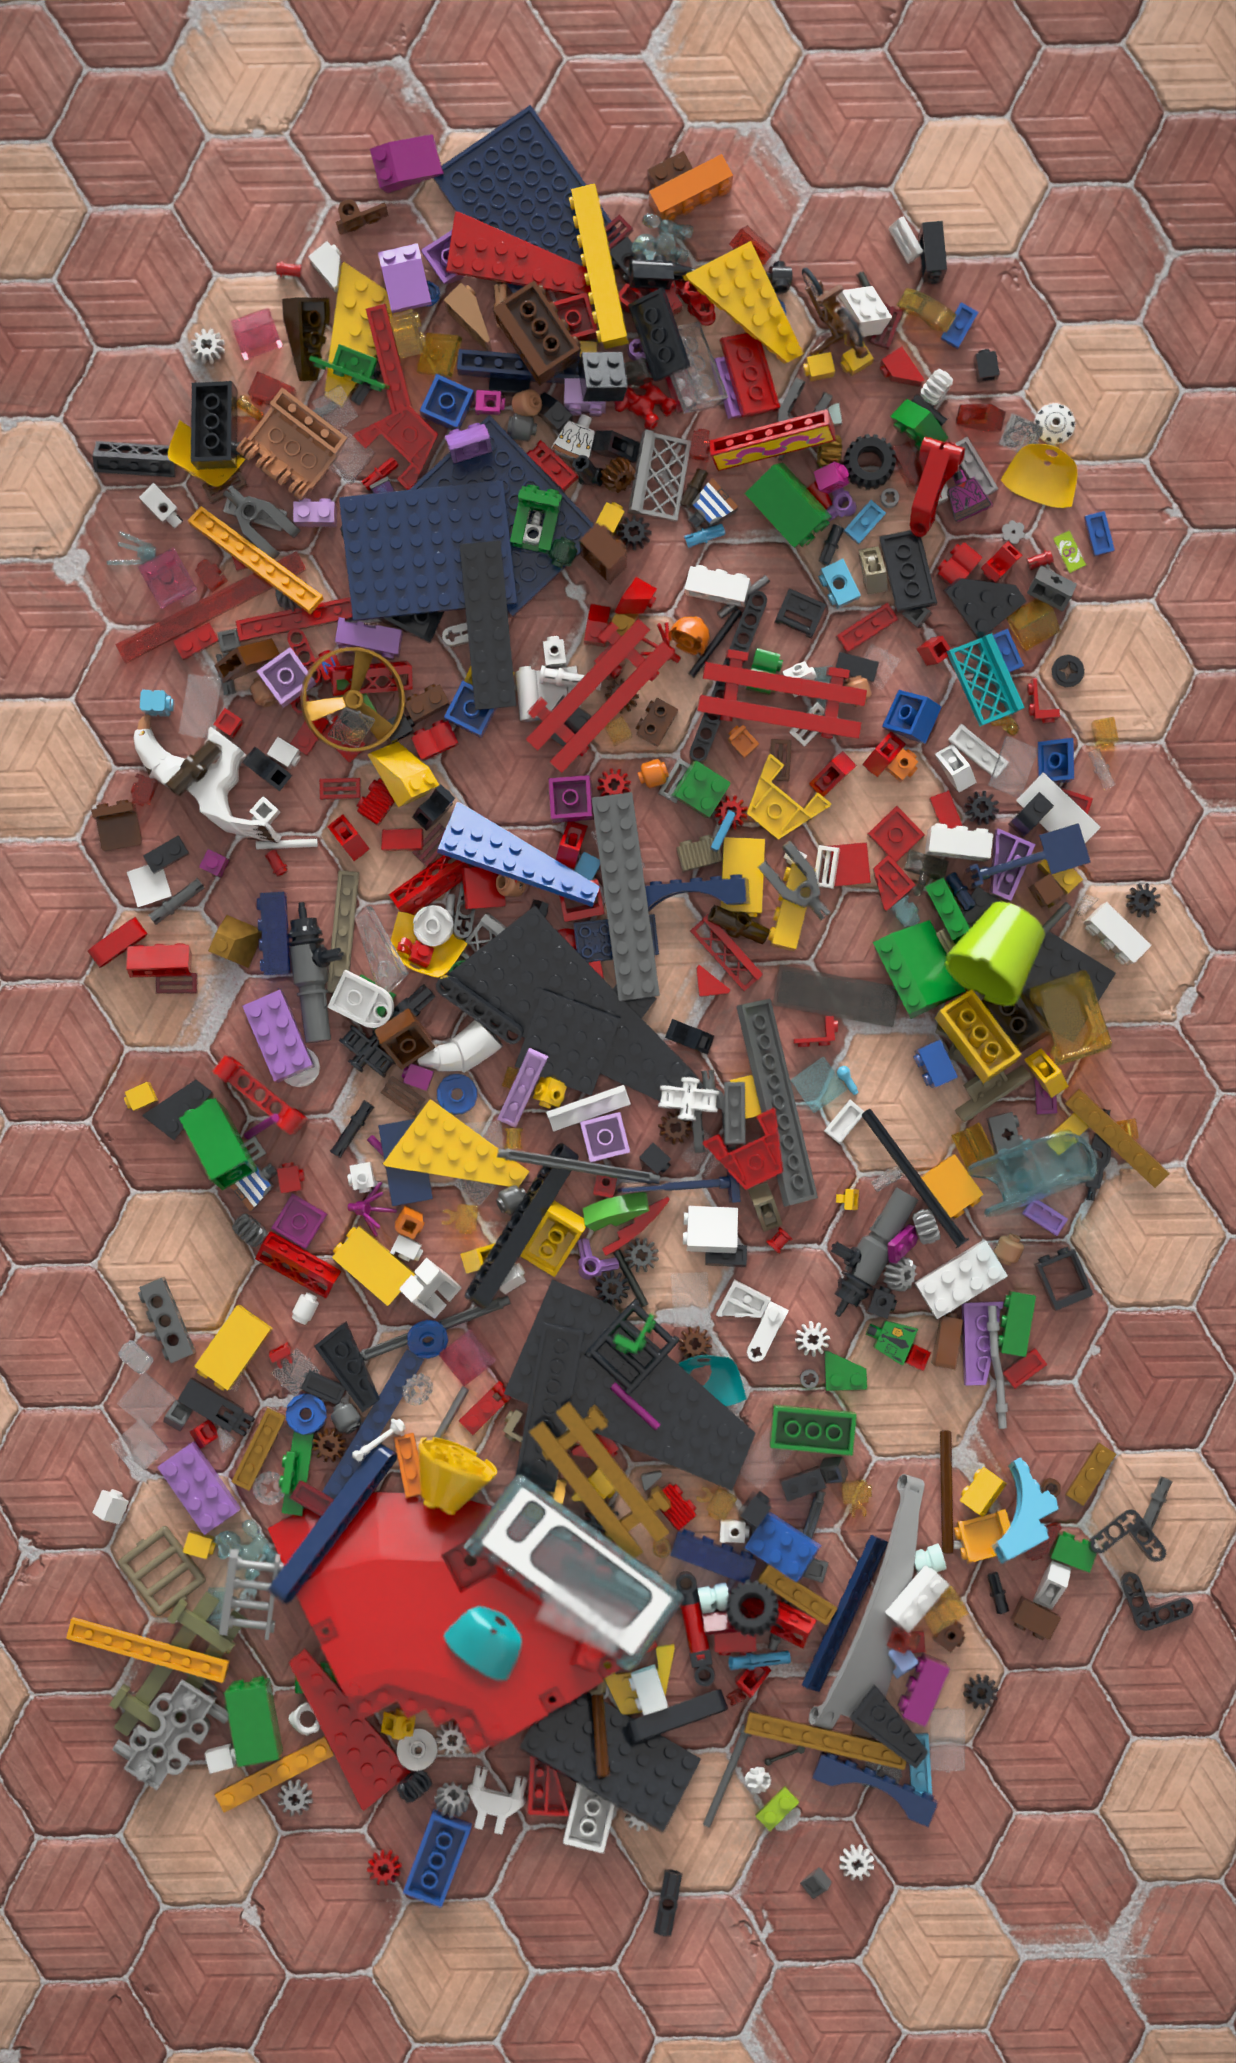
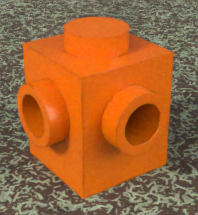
M902 749L885 770L899 782H902L906 776L911 777L918 769L915 766L918 763L916 760L917 756L909 749L906 751Z
M404 1205L395 1221V1231L404 1237L414 1240L417 1233H420L425 1223L423 1222V1214Z

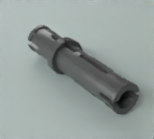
M196 878V880L168 901L164 900L163 904L148 914V916L157 925L168 915H173L176 909L205 889V887Z
M1160 1476L1154 1493H1151L1150 1497L1152 1498L1143 1517V1520L1151 1530H1153L1163 1504L1167 1501L1166 1496L1173 1482ZM1145 1530L1138 1532L1139 1535L1148 1538V1533Z

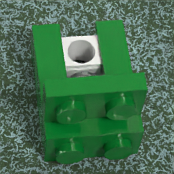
M535 485L522 486L518 495L519 502L510 538V546L546 554L551 553L563 500L559 491L553 489L543 491L539 490V487ZM534 511L535 513L532 514L533 518H531L532 522H530L531 524H528L530 512ZM543 514H545V518H544V522H543V527H541V526H540V522H541L540 520H541V518H542L541 516H542ZM536 530L539 535L537 538L531 539L527 536L528 532Z

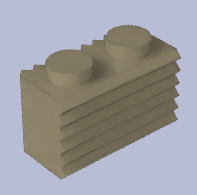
M711 835L700 837L698 842L692 843L691 840L679 843L680 846L676 847L682 872L722 862L720 850L716 852L710 849L715 837L712 838Z

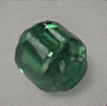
M562 536L560 539H555L548 552V557L552 559L551 564L561 569L563 566H571L578 552V549L575 547L576 543Z

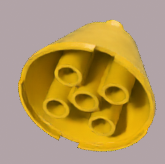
M424 1437L419 1442L420 1494L425 1499L424 1504L431 1508L437 1506L442 1508L444 1512L453 1515L455 1511L460 1509L495 1478L497 1469L488 1459L485 1462L477 1457V1452L465 1446L437 1437H433L432 1441H426L427 1438Z

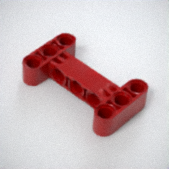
M225 1055L212 1072L226 1083L232 1084L270 1116L274 1114L271 1110L272 1105L276 1102L280 1103L282 1110L277 1114L279 1121L276 1124L288 1134L296 1135L308 1118L296 1108L290 1107L244 1069L245 1067L232 1056ZM244 1076L248 1077L250 1081L249 1086L246 1088L240 1086V1079ZM260 1089L264 1090L266 1094L263 1101H258L255 1096L256 1092Z

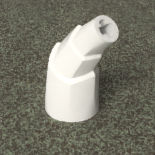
M474 1020L452 1038L451 1043L438 1045L437 1048L420 1057L418 1065L437 1069V1071H462L465 1073L493 1055L503 1045L492 1031Z

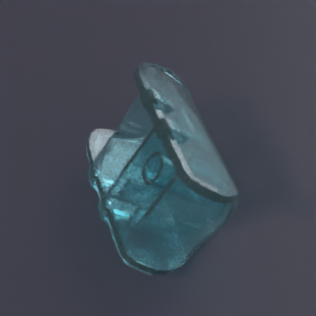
M1064 1131L1033 1141L1030 1139L1024 1140L1022 1145L1007 1150V1148L1001 1149L999 1154L970 1165L968 1167V1174L972 1177L988 1179L999 1188L1003 1196V1202L993 1205L984 1211L986 1217H995L1087 1181L1094 1180L1097 1174V1159L1091 1146L1081 1136L1076 1135L1072 1131Z

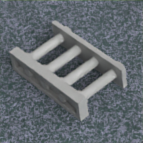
M230 1549L219 1635H227L228 1628L234 1626L266 1630L265 1640H269V1634L274 1633L275 1620H271L274 1596L270 1595V1602L236 1599L237 1596H233V1589L246 1588L269 1591L271 1583L242 1580L239 1577H235L236 1570H240V1568L274 1572V1580L282 1570L283 1562H279L280 1555L276 1554L275 1564L242 1560L241 1557H238L239 1550ZM235 1607L268 1611L267 1622L234 1618V1616L230 1615V1612Z

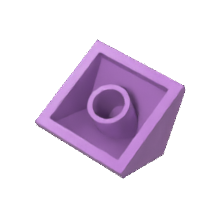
M452 230L421 250L444 285L460 281L464 277L463 275L446 273Z

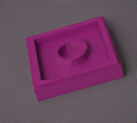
M292 1193L271 1229L307 1249L328 1214Z

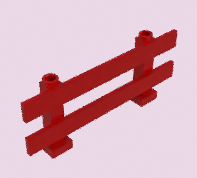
M639 618L622 636L616 632L618 627L612 621L600 632L598 638L604 643L608 640L613 646L552 711L546 707L548 703L542 697L527 711L533 719L538 716L542 720L526 738L537 751L554 733L566 743L550 760V763L561 773L578 755L582 757L589 750V743L648 680L652 682L660 674L658 670L675 653L663 641L646 659L634 649L650 631ZM626 657L637 669L576 734L572 732L564 722Z
M731 649L726 651L725 659H730L729 666L705 662L703 679L725 682L726 684L723 699L700 695L697 711L720 715V720L732 722L734 717L821 732V737L833 739V735L859 739L862 722L837 718L840 702L865 706L867 690L843 686V680L849 678L850 670L827 667L826 676H830L829 683L743 669L742 663L748 661L749 653ZM743 685L826 700L824 716L736 701L738 687Z

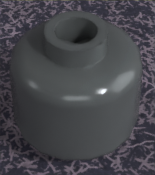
M514 413L513 417L509 416L507 433H510L512 439L529 441L531 435H536L537 423H533V416H522Z
M516 1185L501 1190L496 1199L500 1211L503 1214L513 1215L526 1192L523 1188L519 1189Z
M342 1402L333 1408L334 1412L330 1418L338 1432L350 1434L360 1427L361 1416L353 1404H344Z

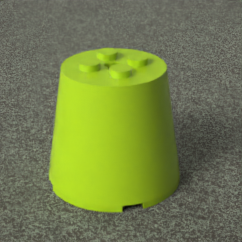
M995 902L945 957L947 958L945 962L946 969L966 990L970 991L972 989L984 995L983 1000L997 1005H1013L1017 1002L1044 940L1045 931L1041 924L1023 909L1009 903Z

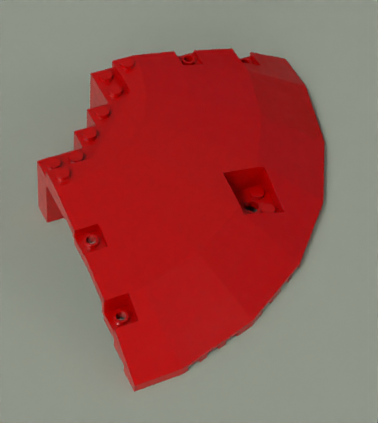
M373 1492L296 1595L321 1643V1648L349 1703L352 1704L360 1721L398 1701L407 1719L426 1709L435 1727L455 1718L474 1755L491 1745L494 1746L542 1719L549 1712L569 1703L602 1683L604 1678L624 1669L658 1647L651 1631L647 1633L633 1654H630L604 1634L603 1652L596 1671L589 1672L571 1665L584 1625L594 1626L482 1543L505 1510L472 1500L466 1502L452 1515L444 1512L442 1508L437 1506L435 1508L426 1506L424 1504L425 1499L421 1495L406 1498L405 1493ZM304 1508L302 1516L291 1515L267 1528L283 1562V1566H285L321 1516ZM520 1514L509 1529V1535L517 1541L522 1540L536 1523ZM550 1533L532 1555L533 1563L618 1626L628 1624L640 1611L637 1606L630 1600L591 1582L592 1572H585L578 1566L562 1563L561 1558L569 1546L575 1548L578 1555H582V1552L553 1533ZM469 1554L474 1555L477 1559L476 1564L472 1566L467 1565L465 1557ZM474 1607H484L504 1614L521 1635L522 1645L520 1653L507 1680H497L484 1675L454 1653L444 1637L446 1631L462 1615ZM495 1617L497 1624L506 1626L503 1619ZM322 1628H329L330 1633L324 1634ZM491 1628V1633L497 1634V1631ZM606 1661L611 1662L612 1666L610 1668L604 1667ZM550 1696H555L556 1701L552 1703L548 1700V1698Z

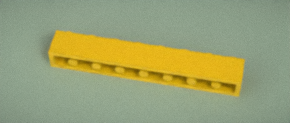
M594 183L571 189L572 197H569L571 209L576 211L573 221L575 228H579L580 235H577L579 248L583 247L584 254H581L583 267L587 266L588 273H584L587 286L591 285L592 292H588L591 305H595L596 311H593L592 315L594 323L599 325V330L596 331L598 342L603 343L604 349L629 344L596 185Z

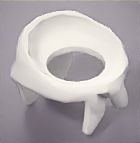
M306 1701L289 1715V1722L299 1733L308 1736L318 1732L320 1725L317 1719L314 1725L309 1728L304 1727L300 1723V1715L304 1711H311L313 1713L308 1701Z

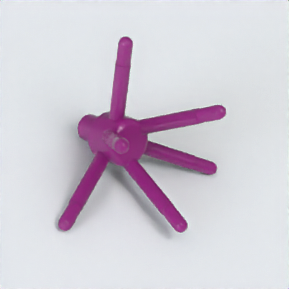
M379 1182L364 1201L348 1204V1211H353L356 1215H363L375 1237H378V1233L374 1226L380 1229V1225L369 1216L370 1211L397 1212V1209L371 1207L370 1203L383 1195V1192L375 1195L382 1182Z

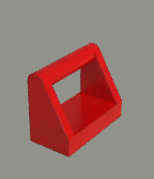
M598 879L590 880L599 886ZM600 888L597 893L598 903H594L593 907L583 905L566 909L564 897L559 895L564 922L605 914Z

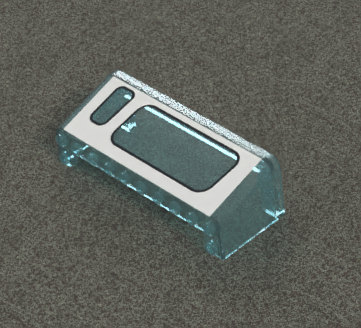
M516 1475L504 1488L463 1546L466 1552L474 1558L477 1556L482 1557L485 1554L492 1564L501 1566L505 1569L504 1572L508 1576L521 1581V1585L524 1588L533 1590L543 1602L552 1604L559 1614L566 1615L572 1619V1623L575 1626L583 1627L587 1630L591 1638L603 1642L610 1652L617 1653L615 1657L617 1665L624 1670L628 1669L630 1671L640 1663L684 1601V1597L678 1591L520 1475Z

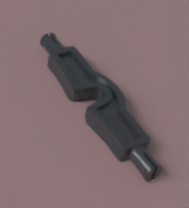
M1102 1109L1110 1116L1111 1110ZM1094 1133L1091 1149L1100 1151L1102 1157L1100 1159L1089 1158L1085 1186L1088 1187L1086 1200L1091 1198V1201H1095L1096 1189L1101 1187L1103 1171L1111 1158L1110 1146L1097 1133Z

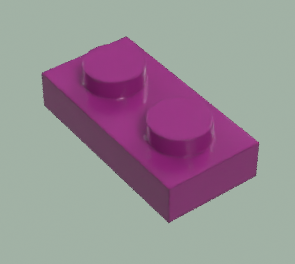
M908 1224L887 1244L889 1262L897 1264L917 1244L918 1237L914 1225Z

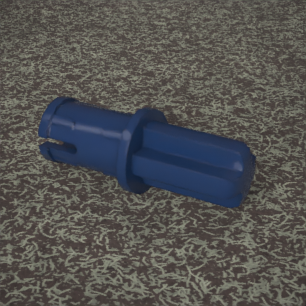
M956 872L949 874L945 880L953 890V896L959 899L966 911L972 910L976 903L967 891L968 887L964 886Z

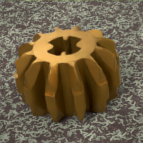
M835 435L836 441L818 445L816 457L820 467H825L833 462L840 464L843 445L839 435Z

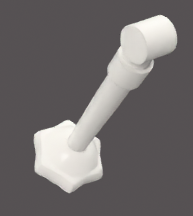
M392 1418L390 1430L367 1446L362 1447L360 1451H354L352 1457L357 1461H361L364 1455H367L370 1450L393 1433L404 1436V1430L406 1429L404 1423L400 1419L395 1420Z

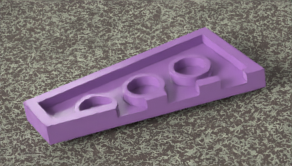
M1002 1301L967 1302L962 1304L965 1386L986 1385L991 1364L989 1331H987V1322H989L988 1306L996 1305L997 1322H1000V1311L1004 1303Z

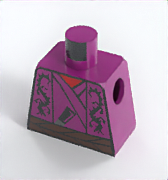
M963 470L956 472L952 476L955 486L948 489V494L956 522L959 523L994 507L975 477L967 480Z

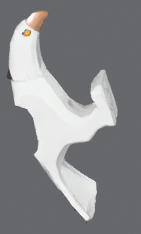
M147 714L139 720L137 730L135 731V750L149 777L156 779L167 787L166 783L179 771L184 758L173 756L162 748L152 732L151 716ZM210 726L208 739L217 745L222 754L216 763L208 767L206 775L200 781L194 782L187 791L197 799L200 805V812L224 831L279 843L281 835L276 833L266 821H251L232 817L228 802V792L239 782V767L247 755Z

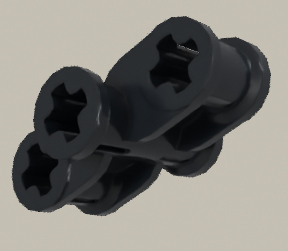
M351 1025L348 1033L339 1039L344 1046L356 1054L348 1062L361 1073L364 1071L365 1065L368 1064L385 1078V1073L396 1063L390 1055L380 1049L382 1045L374 1030L372 1031V1036L368 1039L361 1031Z

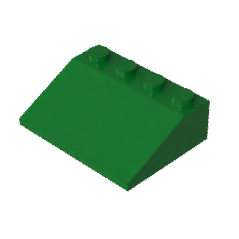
M930 920L896 931L873 942L910 1019L966 992L965 988L946 969L945 962L947 958L945 957L947 954L937 938L936 931Z

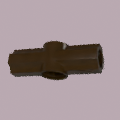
M208 740L194 755H189L184 759L179 771L166 783L167 787L180 797L194 782L200 781L206 775L208 767L222 754V751L216 744Z
M714 905L708 915V921L725 928L727 933L734 938L743 936L763 945L769 935V928L753 922L750 916L742 911L735 914L718 905Z

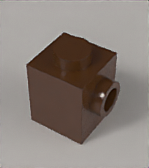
M946 1618L932 1638L951 1653L956 1646L960 1647L965 1640V1631L962 1629L964 1625L954 1618L952 1621Z

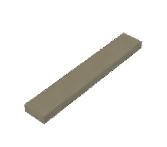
M338 871L331 949L341 948L344 956H342V960L333 961L329 964L328 993H334L345 970L350 972L359 872Z

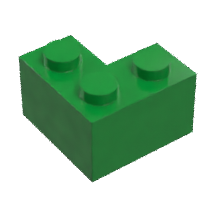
M908 399L890 416L895 423L893 425L894 428L900 433L905 432L908 437L916 442L914 446L919 451L925 437L943 442L948 439V436L931 411Z

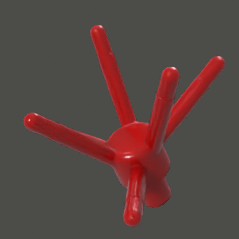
M665 622V633L661 624L658 623L657 627L664 643L675 652V648L670 646L668 638L669 623ZM646 638L641 640L654 648L658 646ZM641 652V655L649 656L652 652ZM674 653L667 661L671 659L678 663L681 660V656Z

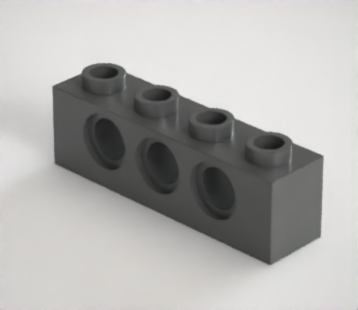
M162 1277L139 1287V1298L142 1303H146L148 1311H146L147 1317L150 1322H154L156 1327L154 1333L157 1340L162 1341L164 1346L162 1352L165 1359L173 1363L196 1353L166 1278ZM155 1296L162 1298L163 1304L161 1307H156L153 1304ZM163 1315L170 1317L171 1323L169 1326H164L161 1323ZM171 1334L178 1336L179 1342L177 1345H172L169 1342Z

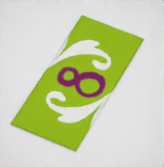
M1070 530L1053 538L1069 573L1086 565Z

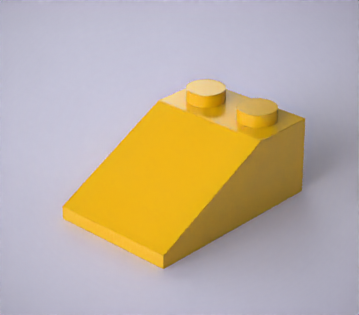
M398 741L368 754L398 808L427 796L439 786L430 768Z
M554 1200L520 1256L555 1277L586 1228L584 1218Z

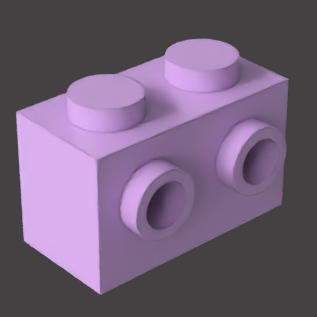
M304 498L302 501H294L293 522L297 527H337V506L335 502H331V499L326 498L319 499V502H311V499Z

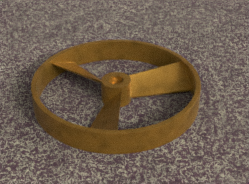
M351 647L332 651L314 663L303 681L300 701L304 719L310 730L319 740L339 750L363 751L380 745L396 730L404 712L405 694L397 671L384 657L368 649ZM344 651H355L351 690L347 691L343 697L306 702L307 686L316 668L334 654ZM373 657L381 661L388 668L398 688L399 707L393 724L363 702L362 694L359 692ZM345 707L355 709L364 722L368 719L370 720L369 723L371 724H369L368 728L377 738V741L359 748L342 747L324 738L311 721Z

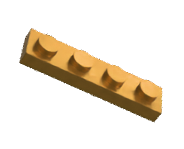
M269 1407L266 1409L231 1481L232 1483L248 1491L251 1490L283 1425L286 1415Z
M768 1563L757 1579L761 1584L765 1583L769 1589L771 1588L775 1593L826 1626L838 1609L832 1603L801 1583H796Z

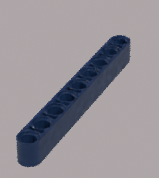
M382 1443L370 1451L269 1587L271 1595L284 1604H288L294 1599L397 1460V1454Z

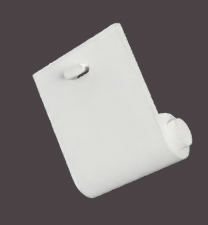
M531 666L519 667V671H516L515 675L520 721L541 720L538 716L533 719L527 713L531 706L542 697L548 703L546 707L552 711L562 695H567V688L569 693L575 686L562 684V686L558 687L556 684L546 682L539 684L541 670H532ZM577 666L562 668L564 672L578 674Z

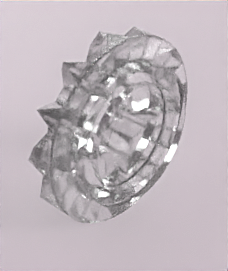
M422 1373L418 1375L413 1374L410 1379H406L407 1383L402 1386V1396L405 1401L410 1405H420L426 1402L433 1391L431 1379ZM414 1385L418 1386L421 1393L415 1391Z
M268 1471L256 1478L253 1484V1492L261 1503L267 1505L276 1504L284 1497V1493H281V1488H279L280 1475L278 1473ZM274 1480L273 1488L276 1491H271L266 1496L267 1488L263 1484L269 1485Z

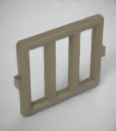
M167 1526L161 1527L147 1539L139 1541L134 1549L118 1560L120 1568L157 1616L164 1614L181 1599L186 1600L188 1598L187 1595L206 1581L205 1576L191 1557L183 1553L184 1548ZM164 1536L171 1546L135 1573L128 1563ZM177 1553L183 1563L147 1590L140 1579ZM189 1569L196 1579L159 1606L153 1595Z

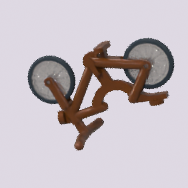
M803 268L802 276L807 286L805 290L819 318L826 323L832 334L814 347L809 353L810 356L820 354L830 345L844 338V344L850 345L855 350L857 358L866 357L869 353L864 347V338L859 328L861 324L837 296L844 290L842 285H837L829 291L827 289L824 290L822 282L820 280L817 281L808 268Z

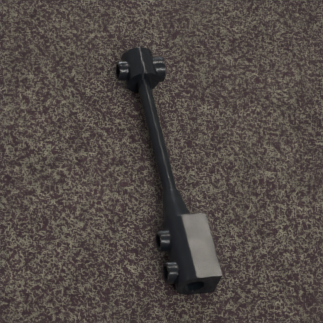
M638 254L629 263L630 288H665L670 290L673 280L684 279L683 276L695 270V268L666 261V257L663 255L655 256L654 260H646L645 255ZM776 261L773 263V266L769 267L766 274L775 293L782 294L789 291L791 287L792 268L785 267V262Z

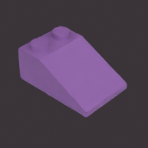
M418 243L378 252L392 314L432 305Z
M475 423L469 425L466 430L460 431V429H455L445 436L453 464L492 452L491 441L485 424Z

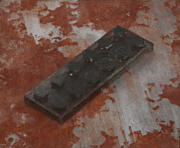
M779 965L772 1006L893 1028L899 995L895 987L891 985Z

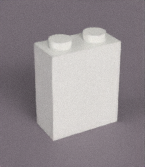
M688 1207V1213L684 1212V1225H688L687 1232H683V1245H687V1251L736 1253L738 1208Z

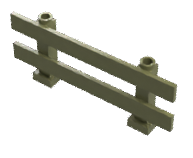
M207 1591L193 1612L185 1608L188 1603L181 1599L167 1619L172 1624L176 1620L183 1624L170 1645L187 1649L196 1635H199L211 1643L204 1654L219 1659L225 1652L230 1653L236 1644L233 1642V1639L242 1627L233 1626L228 1628L227 1635H219V1630L206 1622L220 1601ZM235 1610L230 1614L234 1618L247 1619ZM156 1665L135 1697L128 1693L130 1687L125 1684L121 1686L109 1704L115 1710L118 1706L125 1709V1712L114 1726L115 1729L128 1737L138 1720L152 1728L151 1732H156L160 1729V1719L148 1711L150 1708L148 1706L172 1672V1668ZM190 1674L186 1682L199 1690L207 1678ZM177 1712L175 1719L178 1721L184 1712ZM160 1747L153 1748V1755L157 1753Z

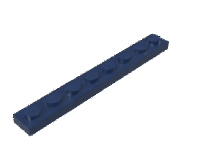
M408 1349L405 1351L380 1393V1400L373 1405L322 1492L335 1499L367 1457V1455H364L361 1461H357L352 1457V1453L360 1451L362 1447L367 1446L380 1436L425 1359L417 1357Z
M871 1535L866 1542L865 1549L839 1601L838 1609L831 1618L829 1627L802 1683V1686L820 1692L889 1543L888 1541Z

